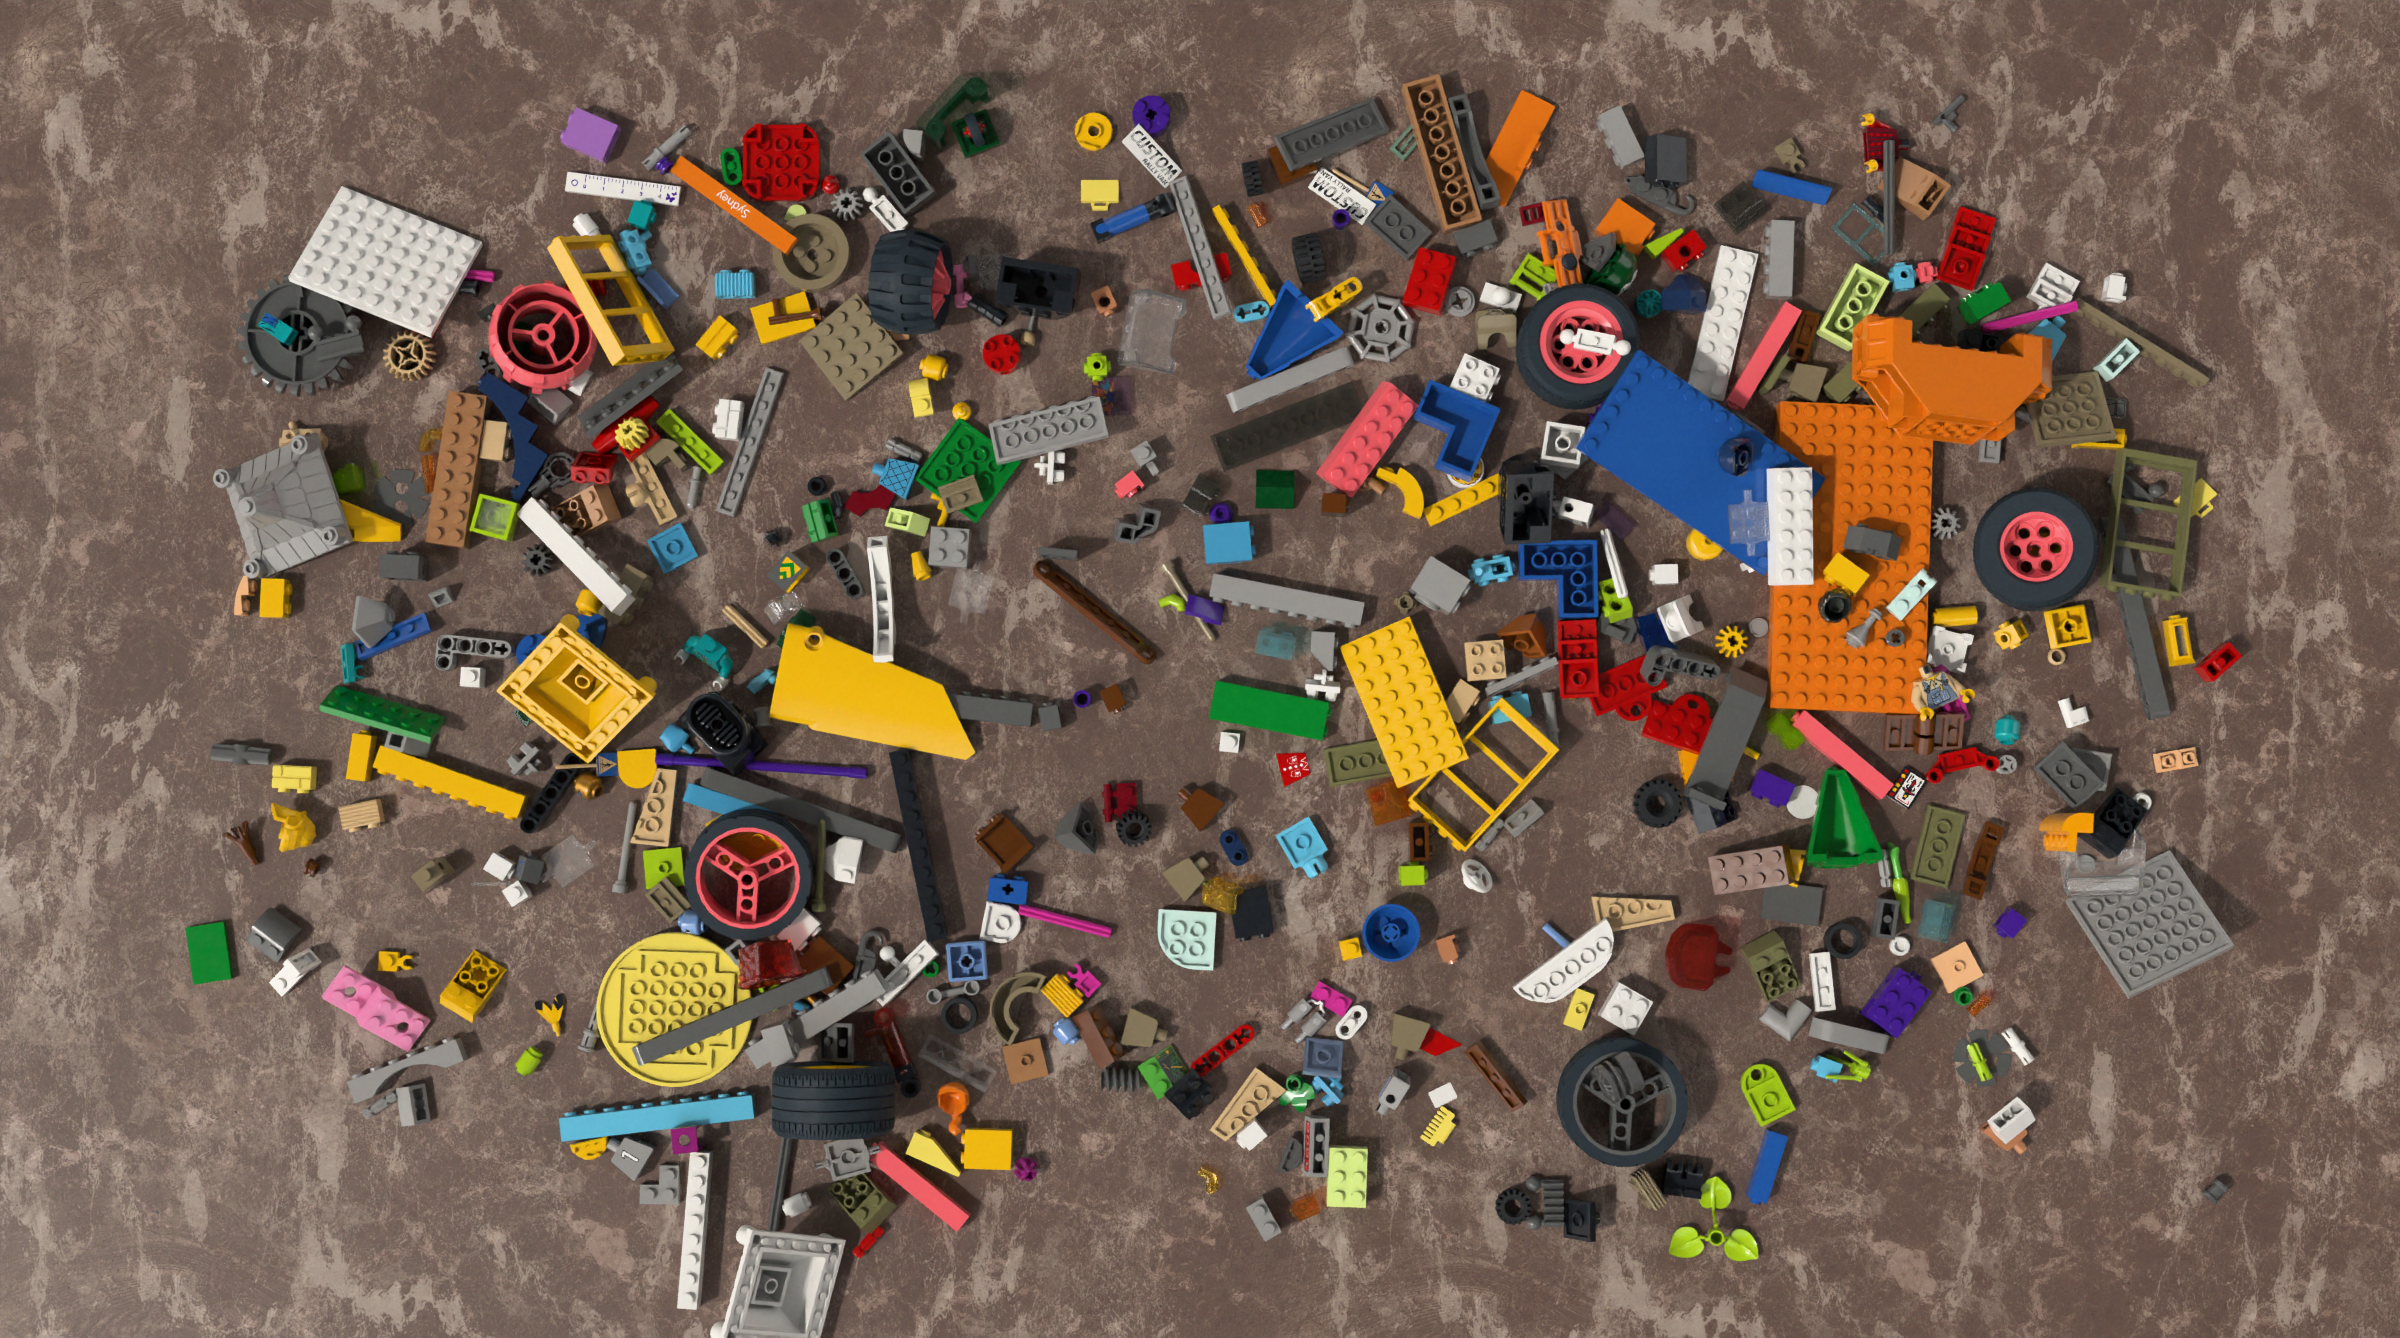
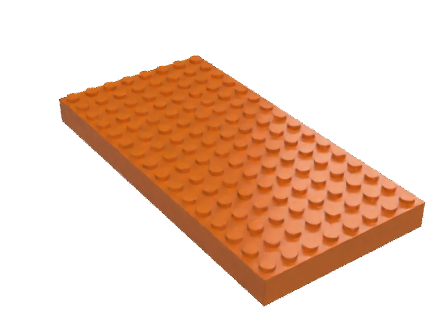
M1780 401L1776 404L1775 443L1807 466L1812 467L1813 470L1826 479L1812 499L1814 584L1770 585L1766 709L1921 714L1911 702V696L1914 687L1913 682L1922 678L1918 668L1926 665L1928 592L1901 621L1885 607L1919 570L1924 568L1927 571L1926 574L1929 575L1933 440L1899 436L1893 428H1888L1887 419L1876 405ZM1864 524L1869 529L1895 532V536L1902 538L1897 561L1879 559L1870 554L1853 553L1844 549L1848 526ZM1840 553L1870 576L1855 597L1849 596L1852 607L1847 618L1842 619L1839 623H1827L1819 613V599L1823 597L1826 591L1840 589L1841 587L1835 583L1832 585L1824 579L1823 571L1835 555ZM1921 579L1918 581V584L1921 587H1923L1926 584ZM1877 609L1882 613L1881 621L1876 619L1869 628L1865 647L1855 649L1845 641L1847 638L1846 632L1862 625L1870 616L1869 610ZM1895 629L1902 631L1905 636L1902 645L1891 647L1886 643L1885 637L1889 631ZM1892 634L1891 636H1892L1893 638H1892L1891 641H1892V642L1897 641V643H1898L1899 640H1898L1897 638L1899 637V635H1898V634H1896V635H1893V634Z

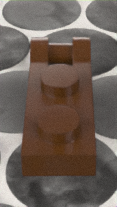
M1802 309L1787 356L1790 357L1789 362L1796 361L1806 364L1821 314ZM1796 349L1803 350L1802 354H1796Z

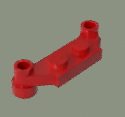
M1976 747L1937 755V760L1932 767L1925 773V779L1930 783L1936 784L1942 781L1944 773L1980 766L1987 771H1995L1999 767V760L1995 756H1987L1977 751Z

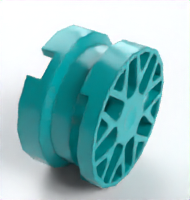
M1654 290L1643 291L1635 301L1637 314L1646 319L1655 317L1661 311V295Z

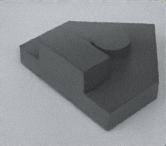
M1611 232L1582 245L1583 256L1581 261L1597 272H1600L1615 252L1617 235Z
M1613 607L1612 609H1614V610H1619V609H1621V608H1620V607ZM1601 612L1597 621V632L1630 645L1637 628L1633 616L1610 623L1608 617L1605 618L1603 612Z

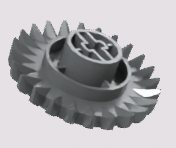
M286 274L283 276L282 284L272 279L269 281V290L266 291L259 288L256 290L259 298L256 301L253 299L247 301V305L251 309L249 313H241L240 318L246 321L245 326H241L237 330V333L244 336L245 340L239 342L238 347L243 351H248L243 357L244 364H255L251 370L252 376L258 378L264 373L262 384L265 387L270 388L276 380V391L284 395L287 385H289L290 392L295 397H300L301 386L304 387L309 395L316 396L315 383L321 388L330 391L331 387L327 377L330 376L339 382H343L344 379L337 369L342 367L347 370H354V366L345 359V356L340 359L335 358L327 362H319L317 360V350L313 344L314 341L308 336V329L313 325L320 326L324 331L321 340L352 333L346 327L345 321L348 315L356 312L358 308L348 304L342 305L343 302L292 283L288 279L290 274ZM266 312L299 332L290 347L258 326ZM361 353L351 354L350 356H361Z

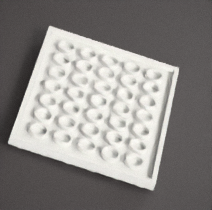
M341 186L288 279L292 283L432 338L483 244L479 240Z

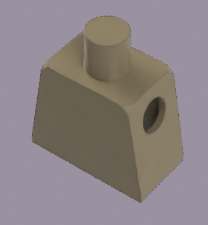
M1797 363L1793 366L1792 371L1784 368L1778 379L1788 382L1785 389L1786 392L1804 402L1816 403L1828 368Z
M442 856L429 861L414 873L411 878L422 892L427 894L453 874L455 869Z
M1203 856L1195 863L1188 857L1166 869L1162 874L1185 902L1206 879L1201 872L1209 866V863Z
M1130 1007L1121 1044L1152 1047L1154 1039L1165 1042L1168 1031L1157 1028L1159 1019Z
M1394 1013L1390 1044L1398 1047L1395 1058L1406 1061L1409 1050L1418 1052L1430 1027V1023Z

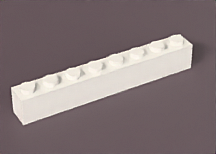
M531 497L518 511L517 515L611 612L621 616L635 601V598L631 595L632 590L627 585H622L619 582L620 578L614 572L610 573L607 570L608 566L606 563L595 558L596 553L592 549L583 546L585 542L579 536H574L571 533L573 530L567 524H562L559 521L561 519L559 515L547 509L549 505L542 499L538 501Z
M700 1150L699 1152L690 1153L677 1304L679 1309L697 1310L701 1306L713 1163L712 1150Z

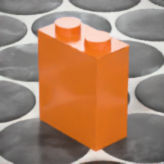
M1617 198L1594 233L1599 237L1611 232L1617 235L1616 245L1624 244L1633 254L1638 256L1644 248L1642 243L1645 238L1649 240L1654 234L1655 230L1652 228L1655 226V223Z

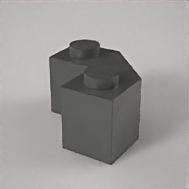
M1139 503L1135 521L1116 517L1112 537L1119 542L1136 544L1141 538L1157 530L1161 510L1157 506Z
M1857 524L1856 526H1848L1843 548L1853 553L1870 554L1879 559L1897 561L1902 538L1895 536L1893 531L1883 530L1882 532L1869 529L1864 524Z

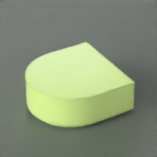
M792 205L784 219L789 221L796 216L807 213L801 205Z

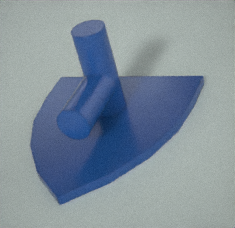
M599 614L592 615V617L586 615L576 616L580 621V627L577 632L596 648L600 649L606 633L605 618Z

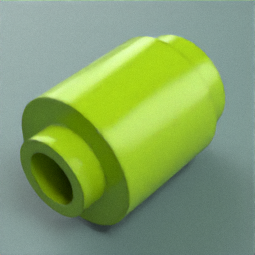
M530 1046L516 1062V1071L523 1076L527 1074L532 1075L542 1061L543 1053Z

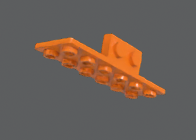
M1521 90L1485 161L1495 180L1501 198L1499 205L1502 207L1506 206L1524 168L1529 169L1533 161L1530 156L1532 152L1537 153L1542 143L1538 140L1555 109L1554 105L1524 90Z

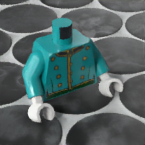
M706 634L702 637L691 636L682 649L674 656V660L680 657L682 665L689 657V654H691L719 673L720 677L713 682V687L719 684L721 691L728 685L726 678L729 677L733 666V661L727 648Z

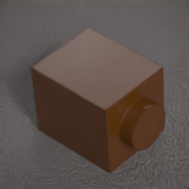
M1117 683L1099 691L1109 713L1117 714L1125 710L1123 706L1127 704Z

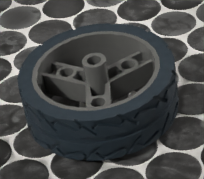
M1624 1036L1603 1038L1591 1042L1580 1049L1566 1064L1560 1076L1556 1092L1558 1115L1562 1127L1571 1141L1589 1157L1603 1164L1616 1167L1640 1166L1652 1162L1663 1155L1678 1140L1684 1128L1688 1112L1686 1087L1683 1077L1675 1064L1664 1053L1641 1040ZM1623 1051L1627 1052L1630 1056L1644 1059L1653 1066L1657 1072L1643 1078L1644 1085H1652L1651 1092L1646 1094L1644 1089L1639 1091L1641 1096L1635 1100L1626 1090L1627 1096L1623 1099L1622 1103H1620L1621 1098L1617 1103H1612L1603 1095L1604 1092L1601 1088L1597 1090L1593 1088V1083L1597 1078L1592 1067L1602 1060L1616 1056ZM1580 1085L1610 1105L1607 1145L1591 1138L1582 1126L1577 1111V1094ZM1666 1093V1107L1658 1127L1649 1137L1639 1143L1630 1145L1632 1111L1635 1107ZM1616 1110L1625 1114L1623 1122L1616 1121ZM1618 1126L1624 1127V1132L1621 1135L1615 1134Z

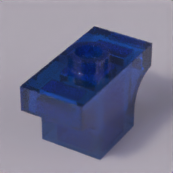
M1656 612L1637 617L1638 627L1636 629L1641 646L1644 647L1646 654L1649 648L1654 645L1665 647Z

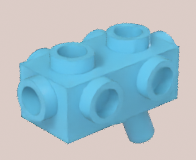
M625 230L620 233L619 247L626 255L627 266L633 271L634 275L641 276L646 274L652 264L647 254V245L645 243L652 236L648 230L639 235L637 230Z
M1504 554L1492 556L1493 560L1485 561V558L1474 560V564L1470 565L1471 569H1468L1470 581L1473 580L1474 584L1479 583V587L1490 585L1491 580L1497 579L1498 583L1509 581V577L1513 576L1515 571L1513 560L1510 561L1509 556L1504 557ZM1501 565L1504 568L1503 572H1498L1497 566Z

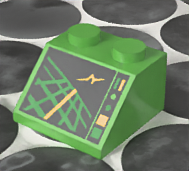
M1171 1044L1138 1064L1140 1072L1158 1100L1165 1096L1164 1093L1188 1072Z

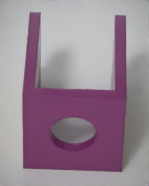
M702 1125L670 1129L673 1155L699 1152L704 1148V1145L698 1146L696 1130ZM681 1135L689 1136V1145L682 1146L679 1143Z

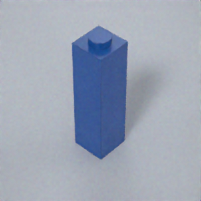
M1768 1129L1765 1130L1745 1196L1750 1198L1749 1202L1761 1205V1202L1768 1203L1788 1136Z

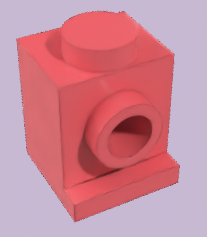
M1132 470L1115 483L1117 489L1114 491L1120 499L1127 496L1131 498L1138 492L1137 488L1144 489L1145 485Z

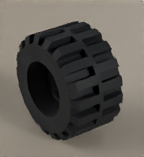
M1314 232L1293 237L1291 242L1292 251L1301 283L1307 284L1326 279L1325 258L1318 235Z

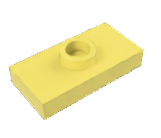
M1576 988L1563 1024L1582 1031L1595 995Z

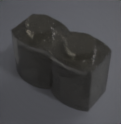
M1199 473L1181 507L1200 518L1203 514L1207 516L1212 507L1209 505L1212 498L1216 499L1221 491L1218 488L1220 483Z

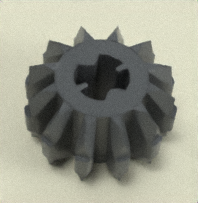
M534 544L533 549L527 547L526 549L529 553H522V556L526 557V560L521 561V564L526 565L524 571H530L531 576L537 573V576L542 577V571L548 574L549 570L547 567H554L553 564L549 563L555 560L554 557L549 556L552 551L546 550L544 545L539 548L537 544ZM539 557L541 558V561H539L537 564L534 562V560H537Z

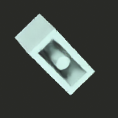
M2126 338L2120 341L2093 369L2098 371V374L2107 382L2113 379L2140 351Z

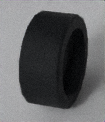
M1844 922L1831 925L1826 930L1823 938L1826 951L1831 956L1843 960L1856 956L1861 950L1863 943L1859 930L1852 924ZM1838 930H1848L1854 937L1853 947L1847 952H1839L1832 945V936Z
M955 997L944 1005L941 1010V1020L948 1031L955 1034H963L975 1026L978 1020V1010L972 1000L966 997ZM956 1004L967 1006L971 1012L969 1023L962 1027L953 1025L948 1017L952 1006Z

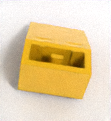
M473 950L441 993L440 1004L473 1023L485 1007L507 969Z

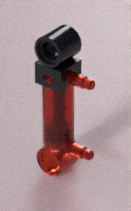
M882 1007L874 1014V1021L877 1026L865 1031L864 1036L869 1037L881 1034L894 1068L895 1079L897 1083L903 1082L900 1087L902 1095L906 1098H914L921 1091L920 1081L914 1078L917 1075V1071L910 1059L893 1009ZM881 1012L889 1014L888 1022H883L880 1019ZM906 1084H915L916 1091L913 1093L908 1092Z

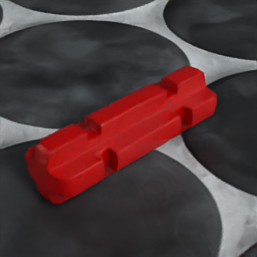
M879 1225L872 1233H868L859 1243L860 1246H856L852 1251L853 1254L859 1259L865 1255V1251H868L878 1240L877 1237L880 1238L884 1234V1229Z

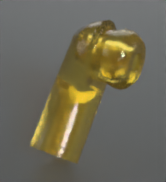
M431 428L423 433L418 450L427 453L430 442L433 439L440 440L442 432L436 430V428Z

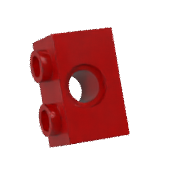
M1693 229L1663 250L1660 256L1673 273L1677 270L1681 272L1689 266V261L1692 259L1697 261L1705 255L1703 251L1707 246ZM1680 249H1687L1689 256H1682Z
M2230 642L2221 643L2193 669L2205 683L2214 682L2238 661L2242 655Z

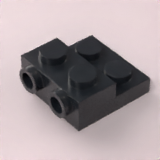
M1193 1068L1164 1093L1166 1098L1188 1120L1197 1117L1201 1109L1207 1104L1213 1103L1218 1095L1212 1086Z

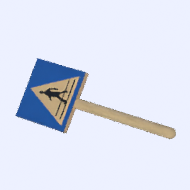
M1332 170L1335 174L1368 192L1365 197L1376 204L1375 208H1378L1390 194L1393 195L1394 193L1376 181L1373 182L1369 189L1340 171Z
M598 753L596 755V763L556 765L555 767L556 769L597 767V777L619 776L617 753Z

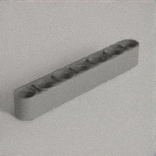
M1348 346L1231 392L1226 397L1233 414L1350 368L1355 363Z

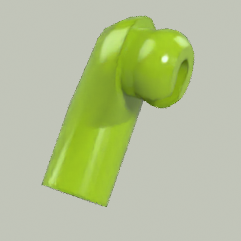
M1175 594L1158 599L1161 608L1173 605L1180 612L1186 609L1184 598Z

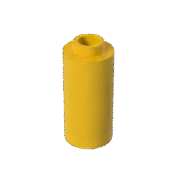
M1975 605L1936 608L1931 615L1933 624L1940 627L1976 625L1978 614Z

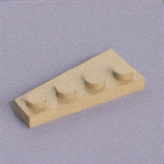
M657 769L630 843L670 846L678 770Z
M1591 897L1596 924L1606 918L1612 932L1675 920L1671 900Z
M1255 1067L1210 1131L1226 1142L1282 1095L1286 1089Z

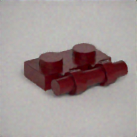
M1117 783V791H1111V784H1103L1104 792H1102V798H1104V809H1102V812L1105 815V822H1112V814H1118V817L1122 818L1121 814L1123 812L1127 815V810H1130L1131 813H1133V809L1137 810L1136 783ZM1112 797H1117L1118 809H1112Z

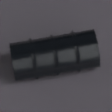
M978 293L972 297L968 304L969 308L999 328L1009 316L1007 312Z

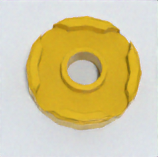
M1088 113L1082 116L1076 124L1075 135L1077 142L1087 150H1101L1112 139V125L1108 118L1100 113ZM1091 127L1099 129L1097 136L1089 135L1088 131Z

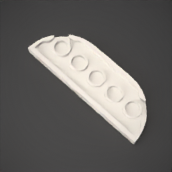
M1607 919L1601 920L1513 985V989L1527 1000L1550 1003L1564 998L1605 967L1612 955L1614 937Z

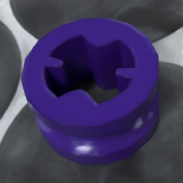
M668 156L662 158L655 167L657 170H661L660 173L662 175L667 174L674 165L673 161H669L670 158Z

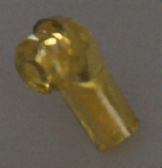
M1201 1166L1197 1175L1205 1179L1206 1192L1212 1195L1218 1190L1217 1176Z

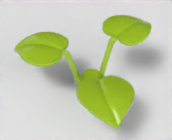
M1718 1176L1709 1178L1701 1186L1702 1194L1699 1202L1704 1208L1712 1207L1713 1227L1709 1228L1707 1236H1698L1696 1229L1693 1227H1680L1672 1236L1669 1253L1681 1258L1695 1257L1703 1251L1704 1244L1700 1239H1704L1714 1246H1719L1725 1242L1724 1251L1732 1260L1746 1261L1758 1259L1756 1241L1748 1231L1735 1229L1730 1237L1728 1235L1724 1236L1722 1229L1718 1227L1716 1208L1723 1209L1729 1205L1731 1191Z

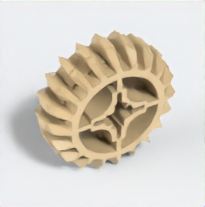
M405 330L404 335L401 332H397L398 338L391 336L393 342H386L389 349H383L388 354L383 356V359L388 361L385 367L390 368L389 373H395V377L398 379L401 377L403 381H407L409 378L412 382L415 380V376L419 380L422 379L421 373L427 376L428 372L426 369H433L429 365L430 362H436L435 359L431 358V356L436 355V352L431 350L434 348V345L428 344L430 339L428 337L424 338V335L421 333L417 335V332L413 330L411 334L408 330ZM413 341V343H410L406 348L400 347L402 344L406 342ZM420 345H421L422 350H423V358H422V359L419 358V355H418V352H419V350H420V348H419ZM397 352L400 354V357H401V358H400V361H399V363H400L399 366H398V364H397V362H396V353H397ZM403 352L410 353L416 360L408 358ZM414 363L419 364L412 370H406Z

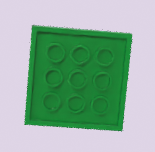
M958 418L914 480L941 498L938 487L974 475L984 502L959 510V512L977 524L1019 467L1021 461L1017 460L997 465L992 440L961 418Z

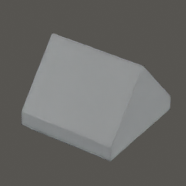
M449 586L428 593L436 608L454 602Z

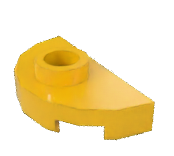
M609 1136L570 1144L572 1152L584 1160H593L606 1151Z

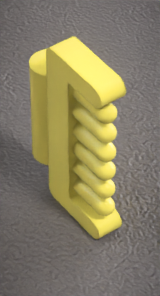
M1443 1106L1440 1107L1441 1111H1437V1114L1434 1116L1436 1119H1432L1433 1123L1430 1122L1429 1126L1426 1127L1428 1131L1425 1130L1423 1132L1425 1135L1422 1134L1420 1136L1421 1139L1431 1146H1435L1437 1141L1444 1144L1456 1124L1451 1122L1455 1115Z

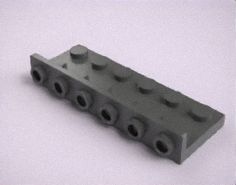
M674 354L669 355L664 361L650 362L578 415V419L583 424L588 438L591 439L680 373L683 369Z

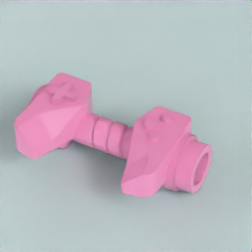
M953 265V275L956 277L957 294L954 295V302L956 308H967V304L971 300L969 292L964 291L963 278H967V272H964L963 265Z

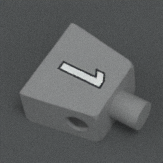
M626 1136L622 1142L612 1137L606 1146L615 1152L611 1162L633 1181L639 1178L657 1148L655 1145L632 1136Z

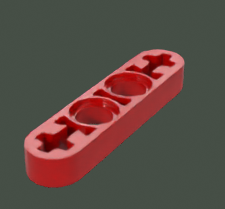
M1248 1024L1239 1026L1194 1060L1191 1068L1195 1070V1064H1203L1205 1061L1202 1058L1206 1057L1207 1062L1212 1066L1208 1068V1065H1205L1202 1073L1197 1071L1200 1076L1206 1075L1251 1041L1254 1036L1253 1028ZM1241 1029H1250V1037H1242L1240 1040L1243 1043L1239 1045L1238 1040L1233 1035L1236 1033L1238 1037L1242 1034ZM1232 1039L1235 1041L1236 1046L1233 1050L1225 1048L1226 1040ZM1212 1051H1217L1220 1054V1059L1217 1062L1209 1059V1054Z

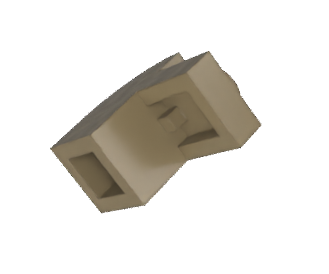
M659 439L644 452L657 467L662 466L667 460L671 459L682 472L688 468L685 463L688 460L681 452L677 454L682 447L672 440Z

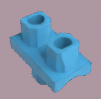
M1315 1076L1310 1084L1314 1088L1315 1093L1321 1089L1327 1093L1322 1097V1101L1327 1107L1334 1103L1338 1104L1345 1095L1341 1091L1344 1086L1339 1082L1341 1080L1339 1078Z

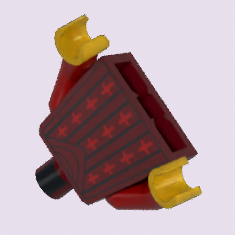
M1872 113L1863 114L1862 117H1865L1866 121L1861 122V125L1869 126L1862 131L1865 167L1869 166V170L1866 173L1883 171V142L1885 140L1895 141L1896 160L1899 157V150H1908V138L1898 139V131L1896 129H1892L1890 125L1874 118Z

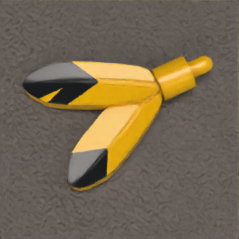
M561 994L555 997L552 1011L543 1002H535L537 1012L552 1024L553 1032H556L557 1036H560L561 1027L559 1021L564 1006V998Z

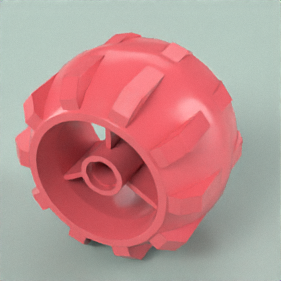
M544 280V283L527 286L520 284L513 288L512 293L505 297L499 305H496L489 325L490 355L503 370V378L509 383L515 380L522 385L531 387L532 394L541 395L542 389L562 387L563 390L572 387L574 380L582 375L585 370L589 369L596 352L597 337L572 292L566 288L554 285V281ZM544 313L555 316L550 324L540 323L532 331L514 329L521 319L531 314ZM562 320L572 333L573 348L564 359L558 362L553 351L555 341L554 329ZM544 336L547 340H540L538 337ZM513 340L530 342L532 351L540 356L546 355L550 364L540 365L528 361L516 350Z

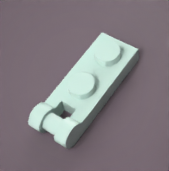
M1924 568L1919 570L1885 607L1899 621L1937 583L1934 577L1931 578L1926 574L1927 571ZM1920 579L1926 583L1923 587L1918 584Z

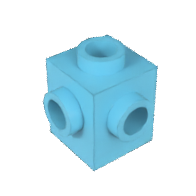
M1906 262L1896 263L1889 270L1887 280L1890 281L1891 292L1910 291L1915 288L1916 271L1913 270L1912 265H1906Z

